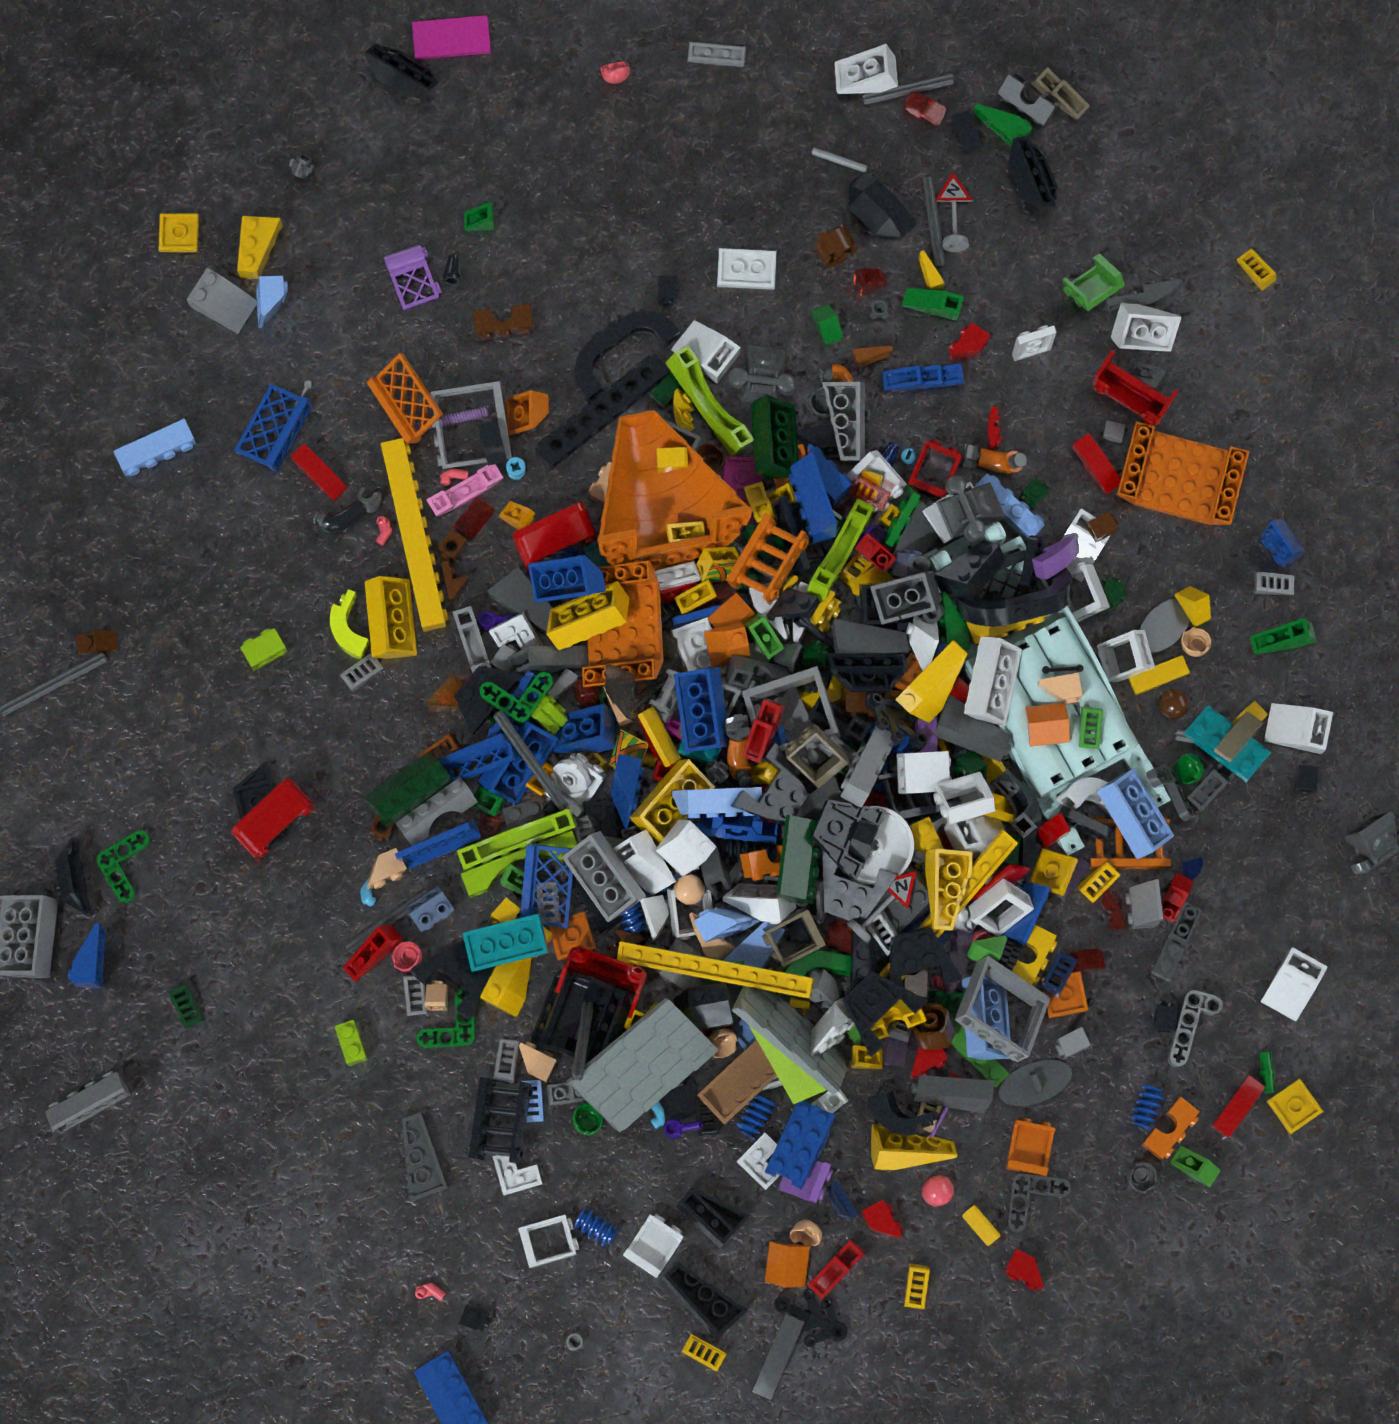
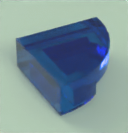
M1202 857L1182 863L1186 878L1193 880L1199 875L1203 866Z

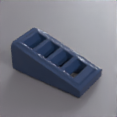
M1060 951L1044 979L1041 989L1055 997H1059L1078 960ZM1060 960L1070 964V967L1059 963ZM1056 967H1058L1059 969H1061V970H1063V971H1065V972H1067V973L1064 974V973H1062V972L1056 970ZM1052 975H1055V976H1057V977L1063 979L1062 982L1059 981L1058 979L1052 977Z

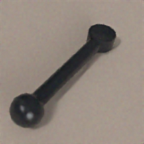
M1081 664L1075 667L1059 668L1044 666L1042 673L1048 674L1049 672L1074 670L1082 672L1084 667Z
M1087 998L1086 1001L1089 1008L1090 1005L1094 1004V999ZM1085 1012L1080 1013L1073 1025L1068 1027L1069 1033L1076 1030V1026Z

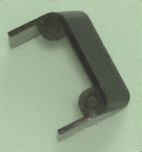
M662 633L664 662L656 679L634 681L635 674L609 663L606 665V693L627 719L636 721L639 719L638 714L651 708L650 700L656 701L668 679L667 669L677 672V638Z

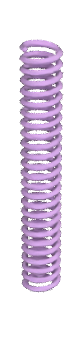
M488 406L481 407L480 409L475 408L471 411H462V413H453V415L448 414L447 416L444 415V417L441 416L442 427L444 425H452L453 423H461L462 421L465 422V420H474V418H483V416L489 417ZM422 420L420 422L417 421V423L415 422L417 430L421 429Z

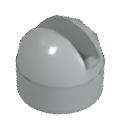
M575 1333L569 1335L566 1339V1346L572 1351L578 1350L583 1344L582 1337ZM570 1339H572L573 1342L577 1345L576 1348L569 1341Z

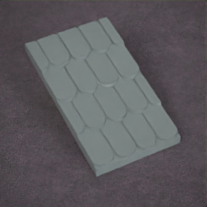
M743 986L732 1011L748 1023L792 1103L796 1104L826 1090L832 1095L838 1093L851 1058L837 1044L831 1049L827 1048L822 1054L810 1055L811 1030L814 1025L808 1019H803L781 996L777 997L772 991Z
M665 998L660 1003L655 1001L640 1020L588 1062L584 1067L583 1079L581 1081L573 1080L570 1077L566 1082L614 1129L621 1132L628 1128L644 1112L651 1109L671 1089L676 1088L693 1071L699 1069L719 1049L669 999Z

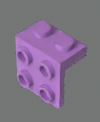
M817 1161L810 1178L807 1177L802 1190L791 1185L792 1181L785 1177H782L779 1189L816 1204L817 1199L822 1200L826 1190L822 1188L824 1181L829 1182L833 1170H830L831 1164Z

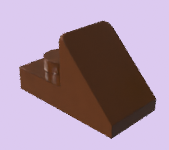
M449 561L441 562L449 601L450 604H453L468 584L469 578L466 576L453 579L456 578L454 566L450 567Z
M94 629L93 633L76 635L78 655L118 651L116 631Z
M615 929L620 941L639 945L644 943L642 936ZM618 943L607 948L606 956L613 959L617 958Z

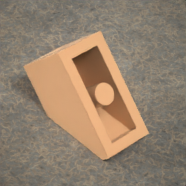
M1079 673L1039 679L1037 682L1039 688L1060 702L1075 704L1079 702L1078 699L1083 697Z
M432 981L431 984H427L425 1007L428 1011H448V986L443 984V981Z

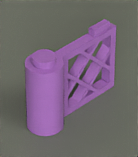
M420 244L384 256L403 311L438 299L439 294L442 293L438 282L434 283L425 259L428 257L425 246L421 247ZM424 267L426 276L422 281L414 277L417 269ZM401 275L409 277L406 287L399 285L395 277ZM412 279L422 283L418 293L408 289ZM424 285L432 288L434 295L425 297L420 293ZM406 291L416 295L414 302L405 305L403 299Z

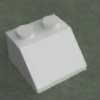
M678 820L655 851L681 876H685L704 863L717 846L690 820Z

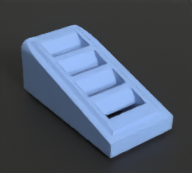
M522 1081L532 1084V1087H537V1090L533 1091V1095H538V1099H530L529 1104L538 1103V1107H529L528 1112L539 1111V1115L527 1116V1122L544 1121L542 1081Z

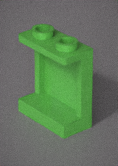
M1100 253L1093 257L1094 267L1073 281L1066 277L1062 279L1064 283L1063 290L1068 297L1072 296L1079 307H1084L1087 311L1125 286L1121 272Z

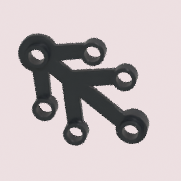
M875 692L868 693L865 705L869 710L874 711L876 727L883 731L889 726L890 738L895 744H899L904 739L903 733L898 728L901 729L910 738V747L915 751H921L927 744L926 736L921 733L916 734L903 722L909 721L914 724L920 718L910 713L888 709L887 707H894L896 710L903 708L896 701L898 697L892 700L882 698L881 695Z
M806 1289L803 1292V1298L807 1301L811 1314L791 1305L789 1299L785 1296H780L774 1301L776 1311L780 1313L787 1311L807 1321L803 1324L800 1333L817 1327L826 1330L815 1336L807 1335L804 1338V1344L807 1347H813L816 1343L829 1338L832 1341L839 1342L847 1336V1327L844 1323L837 1320L833 1309L834 1303L831 1298H824L821 1302V1306L826 1310L830 1323L822 1320L815 1301V1292L812 1289ZM807 1291H811L813 1293V1297L811 1299H807L805 1297V1293ZM825 1300L831 1302L829 1308L824 1307L823 1303ZM784 1301L786 1307L783 1309L779 1308L778 1302ZM834 1328H840V1335L833 1333ZM808 1337H812L814 1339V1343L812 1345H808L806 1343V1339Z

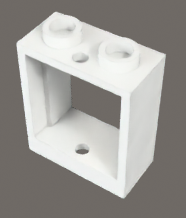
M1085 562L1076 564L1074 569L1069 571L1072 578L1084 573L1095 601L1075 611L1072 601L1067 605L1078 623L1110 606L1093 564H1085Z
M1133 630L1097 645L1098 656L1101 659L1103 671L1109 682H1120L1155 668L1145 630ZM1130 642L1136 667L1120 673L1113 648Z
M981 772L935 785L934 801L936 805H940L941 815L947 819L949 825L995 812L994 797ZM975 791L980 798L954 807H949L946 801Z
M1004 878L968 906L973 923L981 925L987 932H992L998 937L1034 909L1029 894ZM1004 900L1013 903L1010 908L996 919L987 916L990 911Z
M704 883L703 908L704 910L713 909L711 892ZM667 888L672 935L680 940L691 939L692 935H696L694 928L679 930L675 899L677 897L673 888Z
M566 1215L518 1228L529 1268L577 1255L576 1250H579L577 1238H572L570 1231L574 1230L571 1218L567 1219ZM562 1222L570 1251L536 1261L529 1232Z

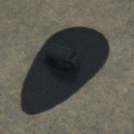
M691 1075L659 1100L664 1113L668 1117L685 1119L695 1112L694 1096H697L698 1092Z

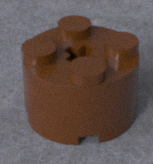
M844 224L837 226L831 232L824 231L818 235L819 240L813 244L824 267L827 266L828 268L842 264L847 261L846 256L850 254L852 257L858 251L855 241Z
M938 1003L926 1004L922 1009L927 1021L911 1027L916 1040L923 1050L948 1048L955 1036V1026L948 1010Z

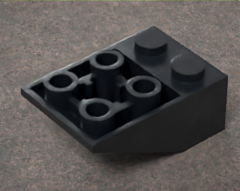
M879 583L859 584L860 623L863 625L881 624L870 586ZM914 616L889 623L913 621Z

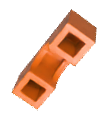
M782 845L775 846L776 859L774 862L768 859L766 849L740 854L744 878L752 877V880L755 881L764 879L765 874L770 873V877L779 875Z
M1180 1096L1166 1113L1174 1122L1173 1131L1165 1134L1154 1128L1141 1145L1159 1160L1164 1157L1167 1159L1174 1151L1172 1146L1175 1142L1180 1143L1187 1135L1184 1132L1187 1127H1193L1198 1121L1197 1115L1200 1111Z

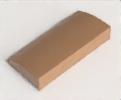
M754 1040L696 1095L725 1125L766 1087L777 1074L758 1041Z

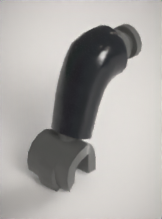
M361 487L358 493L359 502L355 501L346 509L336 513L329 512L327 514L318 510L313 517V523L319 524L322 531L329 534L342 532L359 519L365 511L368 513L378 511L382 505V494L377 491L374 492L372 497L367 498L368 492L366 488Z

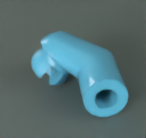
M367 879L360 890L362 903L371 907L375 904L376 898L372 897L371 891L373 888L368 890L366 887Z
M658 1101L652 1107L656 1117L651 1119V1123L656 1129L660 1126L663 1127L665 1124L664 1109Z

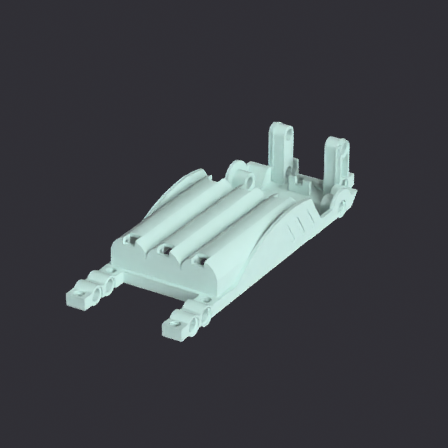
M999 522L985 526V534L977 542L968 541L964 536L939 550L934 549L924 554V556L928 557L931 564L927 572L934 571L936 574L970 550L967 548L968 546L974 547L982 540L999 544L1002 554L1021 546L1026 552V545L1021 536L1003 544L1006 533ZM1024 561L1017 563L1013 571L1022 574ZM999 570L995 578L1004 582L1008 571ZM1012 573L1008 584L1017 587L1021 577ZM935 577V581H936V584H937V587H938V591H939V593H940L941 591H940V589H939V586H938V583H937V580H936V577ZM1038 578L1037 585L1039 591L1047 589L1049 585L1046 580ZM993 581L989 591L997 590L999 593L1003 584ZM1006 586L1002 596L1006 598L1012 597L1015 589ZM984 591L977 595L982 598ZM950 598L956 608V600ZM1067 606L1058 612L1044 617L1045 621L1035 625L1028 623L1026 624L1027 628L1018 632L1014 631V634L1003 639L1021 649L1025 648V650L1021 652L1006 725H994L1011 736L1008 743L1011 745L1008 753L1022 780L1028 785L1039 802L1041 814L1045 822L1058 815L1060 808L1063 807L1056 800V795L1079 779L1092 777L1121 760L1125 762L1128 770L1135 768L1158 808L1170 802L1171 799L1164 787L1154 788L1149 783L1146 772L1153 769V766L1128 726L1118 700L1095 653ZM970 644V649L966 650L968 655L961 668V672L968 684L971 683L973 666L978 652L976 644ZM1081 664L1084 667L1082 672L1074 670L1049 672L1048 674L1042 673L1044 666L1059 668L1075 667ZM1079 673L1083 697L1078 699L1079 702L1075 704L1060 702L1039 688L1037 682L1039 679ZM1065 703L1069 717L1070 742L1030 747L1025 707ZM1081 707L1103 709L1099 749L1079 747ZM1087 714V717L1096 718V714ZM1086 722V725L1096 726V722ZM1085 730V733H1086V734H1095V731H1094V730ZM1084 738V741H1085V742H1095V739H1094V738ZM1122 740V741L1118 744V748H1119V749H1118V750H1115L1113 744H1115L1116 742ZM1090 757L1087 761L1088 766L1084 767L1081 761ZM1059 774L1056 778L1057 783L1053 784L1050 778ZM1069 826L1071 831L1068 835L1057 842L1063 853L1068 856L1085 847L1077 830Z

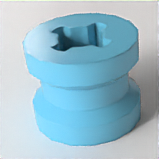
M513 457L508 460L506 464L508 476L514 480L524 477L526 467L521 458Z

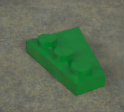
M910 485L906 489V492L909 493L907 498L901 500L898 506L899 515L892 519L883 539L885 544L893 547L894 543L897 544L902 536L901 530L909 524L912 510L917 509L921 501L920 494Z

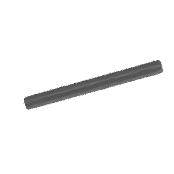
M103 652L88 658L1 704V713L7 715L106 663L107 658Z
M503 711L495 713L493 715L494 719L560 811L568 807L567 801Z

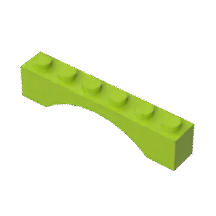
M689 345L675 352L667 360L666 365L731 457L745 450L754 441V438L745 425L730 416L714 398L704 379L700 362Z
M857 498L835 542L813 575L806 592L807 594L818 597L822 602L825 601L868 525L875 506Z
M568 807L459 848L457 853L463 869L525 846L528 843L573 829L577 824L571 808Z
M565 831L557 834L554 838L549 839L547 837L541 839L537 845L574 848L577 842L572 831ZM527 845L520 847V851L512 853V851L504 853L497 860L492 858L482 862L483 865L479 867L471 866L464 869L461 876L469 897L473 898L488 892L497 878L505 872L509 864L514 866L525 861ZM547 850L539 851L540 859L552 858ZM562 852L557 856L562 863L565 862L562 857L567 854L566 852Z

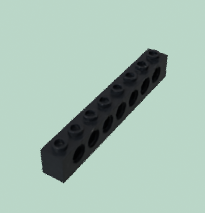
M656 354L648 355L641 361L640 366L631 368L626 373L627 376L625 378L616 380L611 385L612 388L607 392H601L596 397V401L592 404H586L581 409V413L577 416L572 415L566 421L567 424L562 428L557 427L553 430L552 436L547 440L544 438L539 441L535 448L537 456L550 471L553 470L656 388L670 373V370ZM644 372L652 374L650 378H643L641 375ZM629 384L637 386L634 390H628L626 387ZM616 395L622 398L619 402H614L611 399ZM600 407L607 410L604 414H599L596 411ZM585 419L592 421L589 426L582 425V421ZM570 431L577 433L574 438L567 437V433ZM555 443L562 445L559 450L552 449V445Z

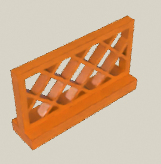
M399 353L376 377H371L366 382L406 444L418 443L422 439V435L443 415L403 353ZM399 361L403 364V373L397 372V363ZM387 373L391 374V385L387 384L383 379ZM396 374L403 375L402 386H396ZM408 376L413 379V388L407 387ZM395 388L401 389V400H397L395 397ZM406 390L413 391L412 402L406 401ZM418 392H421L424 396L423 403H417ZM405 404H412L411 415L406 414ZM417 405L423 406L422 417L416 416ZM428 407H431L435 412L432 418H427ZM415 419L422 420L421 429L419 430L415 427Z

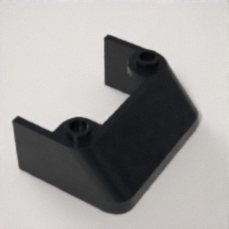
M560 970L553 978L532 1033L531 1042L539 1048L574 1060L577 1040L573 1038L580 1022L582 1004L585 1001L595 1002L601 996L602 989L614 991L615 987L591 976L568 971L561 990L557 993L555 991L562 972Z

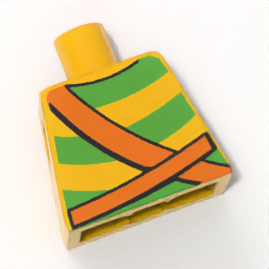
M704 548L696 564L701 576L700 583L708 579L711 582L725 581L739 558L736 548Z
M620 730L609 768L615 770L618 754L642 759L640 767L647 765L655 768L657 758L654 759L653 755L648 753L649 744Z

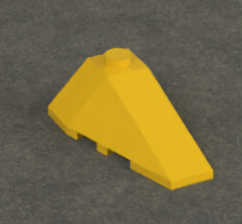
M953 640L899 695L896 701L910 714L930 723L943 710L968 653Z
M933 849L926 852L925 859L932 928L935 930L952 931L960 910L959 906L962 897L966 892L967 881L972 874V852Z
M532 957L496 966L480 999L517 1018L526 1000Z
M872 1124L871 1158L874 1169L897 1170L957 1158L953 1141L935 1136L931 1138L930 1135L927 1138L916 1134L899 1135L887 1130L880 1124Z

